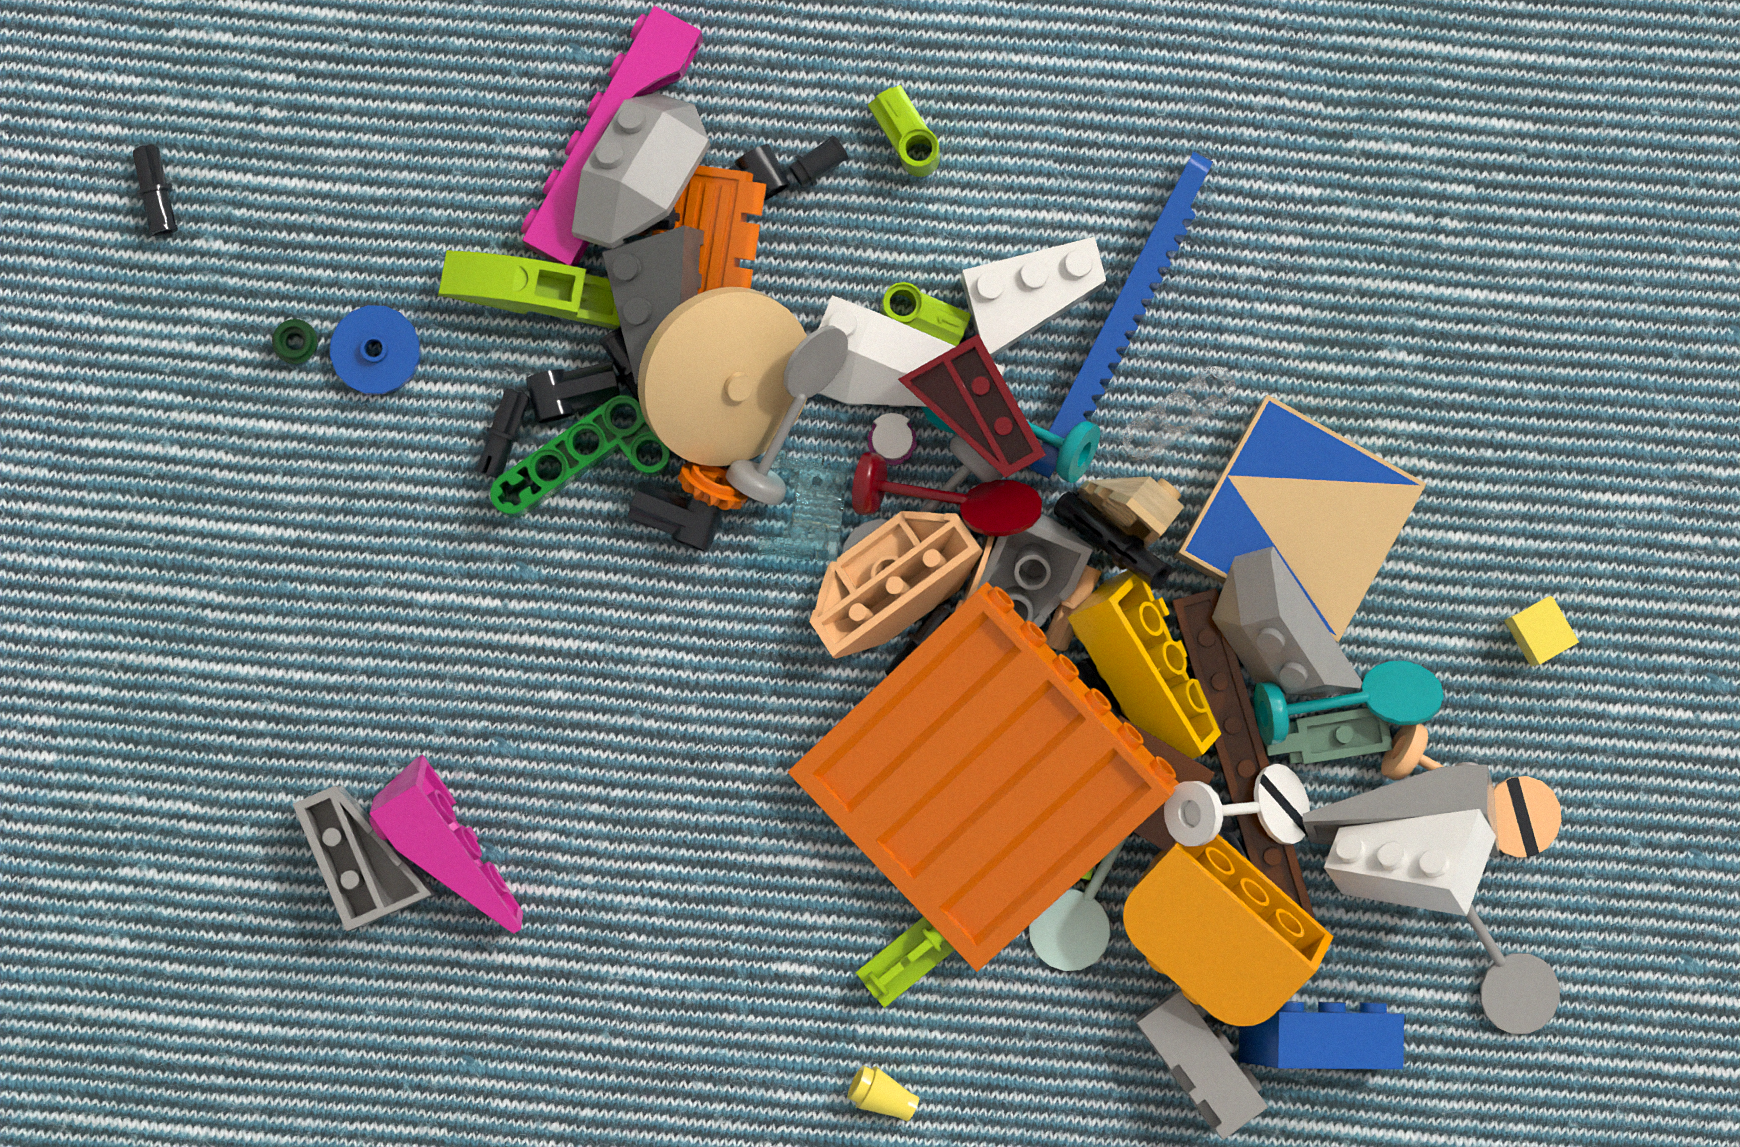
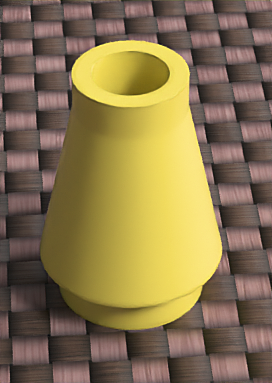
M862 1065L854 1076L847 1095L848 1099L856 1102V1108L897 1117L906 1122L913 1116L919 1102L918 1096L910 1093L877 1066L871 1069Z

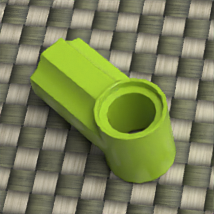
M902 86L890 87L877 95L868 104V108L898 154L903 168L908 174L915 177H924L932 174L940 163V149L937 137L927 128ZM918 143L925 144L932 149L930 156L922 161H915L907 155L908 150Z
M906 282L895 283L889 287L881 300L879 308L880 314L954 346L959 345L972 315L924 294L916 286ZM898 295L907 297L913 305V312L907 316L895 314L890 308V299Z

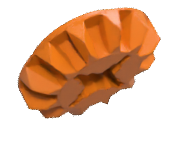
M688 462L680 470L678 480L681 482L683 490L693 494L695 500L706 502L709 507L714 505L722 510H728L729 508L741 509L748 498L747 495L734 488L727 481L725 475L728 469L723 466H707Z

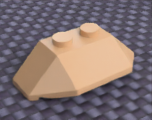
M901 511L828 564L818 594L816 608L813 610L809 622L835 659L886 644L956 593L963 585L983 550L958 514Z

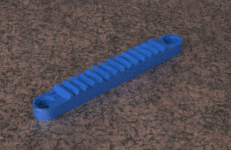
M1193 151L1049 432L1065 439L1076 424L1087 421L1084 416H1092L1097 406L1092 400H1100L1105 393L1101 384L1108 385L1111 381L1113 373L1110 369H1116L1122 360L1118 353H1125L1130 344L1126 337H1133L1137 331L1138 325L1135 321H1141L1146 313L1144 306H1149L1155 296L1152 290H1157L1163 280L1160 274H1165L1171 265L1168 258H1174L1179 249L1177 243H1181L1188 232L1185 227H1190L1196 216L1190 206L1213 161ZM1043 441L1041 447L1046 456L1032 463L1029 469L1050 479L1056 468V460L1060 449Z

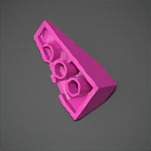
M420 755L373 798L370 810L371 817H369L373 830L383 841L388 839L402 855L511 933H516L522 927V909L495 865L489 861L485 864L482 863L480 859L482 852L477 842L479 840L472 827L466 828L463 825H459L451 807L456 804V801L424 755Z

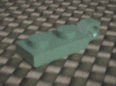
M1368 708L1295 719L1294 722L1289 723V732L1284 742L1268 746L1262 739L1266 756L1288 753L1290 764L1300 762L1301 764L1393 750L1388 722L1371 713Z

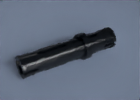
M1068 491L1058 499L1054 507V514L1112 556L1113 564L1122 570L1129 569L1152 589H1157L1166 582L1171 573V565L1163 562L1147 550L1142 539L1134 534H1126L1105 516L1077 497V494Z

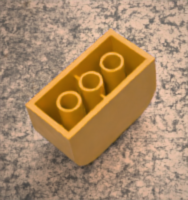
M1219 834L1216 835L1214 840L1203 846H1185L1175 840L1166 851L1162 849L1151 861L1129 894L1123 911V921L1127 935L1134 946L1146 956L1149 965L1155 971L1166 974L1180 986L1183 995L1190 1002L1201 1005L1220 1021L1235 1026L1257 1025L1272 1017L1316 973L1334 937Z

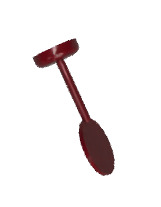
M865 452L861 456L853 479L852 505L855 513L866 516L876 513L883 502L886 492L959 504L960 515L964 524L974 532L987 536L1005 537L1021 533L1032 527L1041 517L1042 500L1038 492L1029 485L1015 480L984 482L970 489L966 495L887 481L885 459L880 454Z

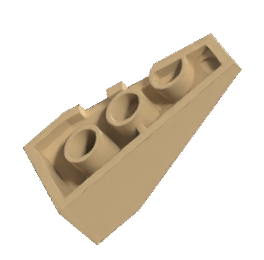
M1150 476L1086 480L1077 491L1126 534H1134L1142 539L1146 549L1166 531L1184 508L1178 501L1181 494L1163 478H1160L1158 482Z

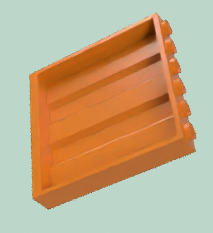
M988 582L971 595L788 771L789 775L976 972L985 966L1163 805L1176 791L1174 787L1180 784L1175 779L1176 773L1171 765L1162 757L1157 756L1155 758L1142 745L1144 740L1141 734L1131 724L1127 722L1122 724L1110 711L1111 704L1107 698L1095 688L1090 690L1079 679V671L1073 662L1062 654L1057 655L1045 643L1047 638L1043 631L1032 621L1027 620L1025 622L1013 609L1014 603L1010 596L997 586L993 588Z

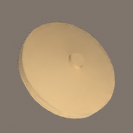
M722 287L708 290L677 306L654 331L645 348L639 367V403L645 421L651 431L675 454L700 465L728 466L736 460H750L767 451L794 399L784 386V371L789 358L797 346L807 337L803 327L796 317L775 299L762 292L744 287ZM806 398V400H805V402H804V404H803V406H802V408H801V410H800V412H799V414H798V416H797L795 422L797 421L799 415L801 414V412H802V410H803V408H804V405H805V403H806V401H807V398Z

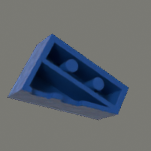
M1287 1001L1268 1020L1257 1025L1239 1026L1238 1062L1285 1069H1403L1404 1014L1387 1012V1003L1359 1002V1010H1346L1345 1002H1318V1009H1304V1002Z

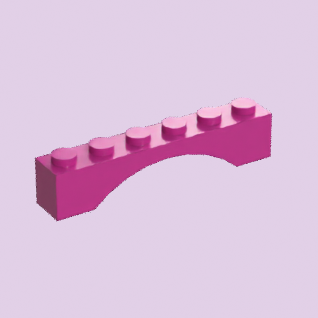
M655 5L648 16L641 14L630 34V38L634 39L633 44L626 55L620 52L614 60L608 74L613 79L606 92L598 91L592 99L586 115L591 117L583 132L576 130L565 149V154L569 156L561 172L554 169L543 188V193L547 197L539 211L535 208L531 209L521 227V232L525 234L522 241L526 248L554 263L577 267L590 242L576 238L572 234L581 170L623 101L653 94L662 87L682 80L703 43L701 30Z

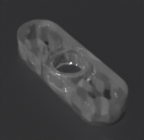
M1218 366L1206 368L1134 419L1122 432L1120 443L1123 452L1132 460L1146 461L1228 404L1233 398L1236 383L1232 374L1225 368ZM1210 377L1214 382L1222 379L1225 383L1221 390L1224 397L1219 399L1214 394L1202 401L1201 405L1207 411L1201 414L1197 402L1185 392L1191 388L1194 396H1197L1208 385L1205 378ZM1179 401L1189 407L1191 418L1186 425L1178 427L1167 421L1165 410L1170 403ZM1155 414L1160 427L1171 436L1165 440L1160 431L1148 442L1151 450L1146 451L1143 447L1134 449L1130 444L1135 438L1132 431L1138 429L1139 432L1145 433L1151 429L1155 423L1149 417Z

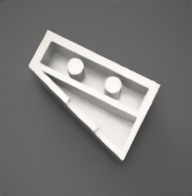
M1095 237L965 269L962 271L961 281L969 312L972 314L971 319L975 335L979 334L993 359L996 355L1028 337L1032 332L1049 321L1056 319L1101 290L1106 282Z
M1480 809L1342 827L1338 829L1324 869L1344 895L1467 916L1496 835Z

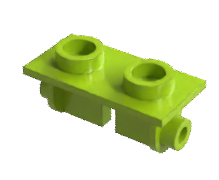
M923 916L855 973L885 1008L955 949Z

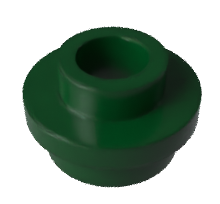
M290 319L284 321L276 328L272 337V346L275 354L282 361L297 365L307 362L314 356L318 347V337L313 327L307 322L300 319ZM293 335H301L303 337V345L298 350H291L288 346V341Z

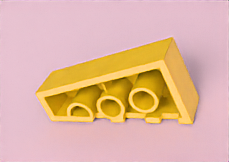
M1127 570L1104 581L1067 618L1073 627L1076 637L1083 643L1096 664L1099 675L1106 681L1119 702L1124 716L1133 724L1194 759L1203 755L1221 735V732L1198 679H1189L1187 675L1186 657L1188 655L1181 640L1177 642L1172 640L1163 617L1169 615L1163 597L1155 600L1148 584L1130 570Z

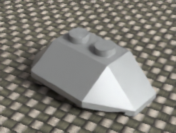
M658 93L625 99L581 170L572 225L574 237L614 249L624 243L623 239L638 234L669 216L711 146L695 104Z
M1272 546L1235 556L1212 619L1255 683L1272 681L1280 687L1283 693L1312 697H1326L1360 689L1363 682L1275 548Z

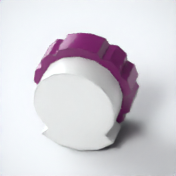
M896 413L884 414L875 419L872 430L869 431L867 438L869 441V452L880 454L885 459L887 466H898L903 464V461H908L912 457V452L915 451L917 444L915 441L917 436L915 430L911 428L910 419Z

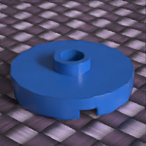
M367 305L351 311L337 324L330 342V359L336 374L351 389L365 395H384L400 390L414 377L421 361L420 341L415 327L401 312L387 306ZM373 342L382 344V352L377 357H370L367 354V348Z

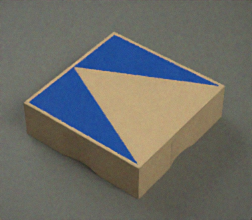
M1267 394L1260 401L1232 451L1229 463L1210 497L1204 501L1174 557L1224 585L1235 556L1273 546L1336 643H1338L1424 490L1426 483Z

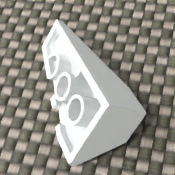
M832 295L819 328L833 325L844 331L848 339V352L843 366L835 378L818 394L846 405L863 406V404L889 405L890 407H927L898 379L956 346L880 313ZM995 363L1003 377L1006 370L1005 367Z

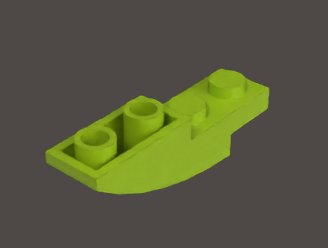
M447 250L445 253L438 296L521 314H527L528 311L611 329H617L620 326L608 278L585 274L586 269L523 257Z

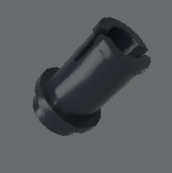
M832 135L827 141L804 156H794L795 162L789 165V169L802 188L809 184L814 187L817 185L816 179L843 161H847L849 157L839 140Z

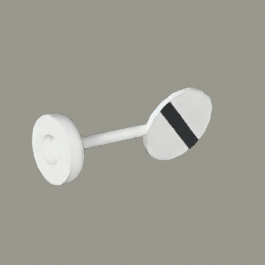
M1273 764L1263 768L1257 776L1254 788L1255 802L1222 805L1218 794L1211 786L1201 781H1186L1174 787L1176 791L1165 802L1164 818L1169 833L1177 842L1185 846H1203L1214 840L1221 829L1223 816L1252 813L1258 814L1261 825L1271 838L1280 844L1292 845L1301 841L1307 833L1303 824V813L1310 811L1305 788L1298 776L1287 766Z

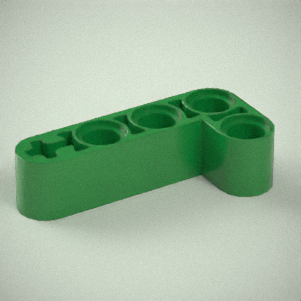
M619 395L604 403L499 476L493 482L490 498L493 505L503 515L519 518L528 514L620 449L635 470L646 477H657L669 468L671 451L649 428L641 411L640 403L630 396ZM622 407L632 408L637 413L635 424L628 429L616 428L612 423L614 413ZM593 433L599 437L598 449L593 454L582 455L576 451L575 443L580 435ZM656 444L662 448L663 456L658 464L645 466L638 461V453L644 445ZM549 458L559 460L562 464L560 476L553 481L540 479L538 475L540 464ZM526 472L529 473L532 481L541 489L536 494L530 486L521 491L519 494L521 502L516 506L511 502L502 503L507 497L504 491L506 487L511 485L514 489L518 490L528 484L522 477Z

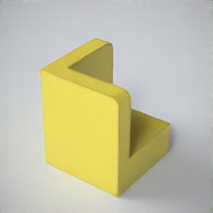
M1548 596L1525 610L1504 619L1531 667L1540 665L1579 643L1552 596Z

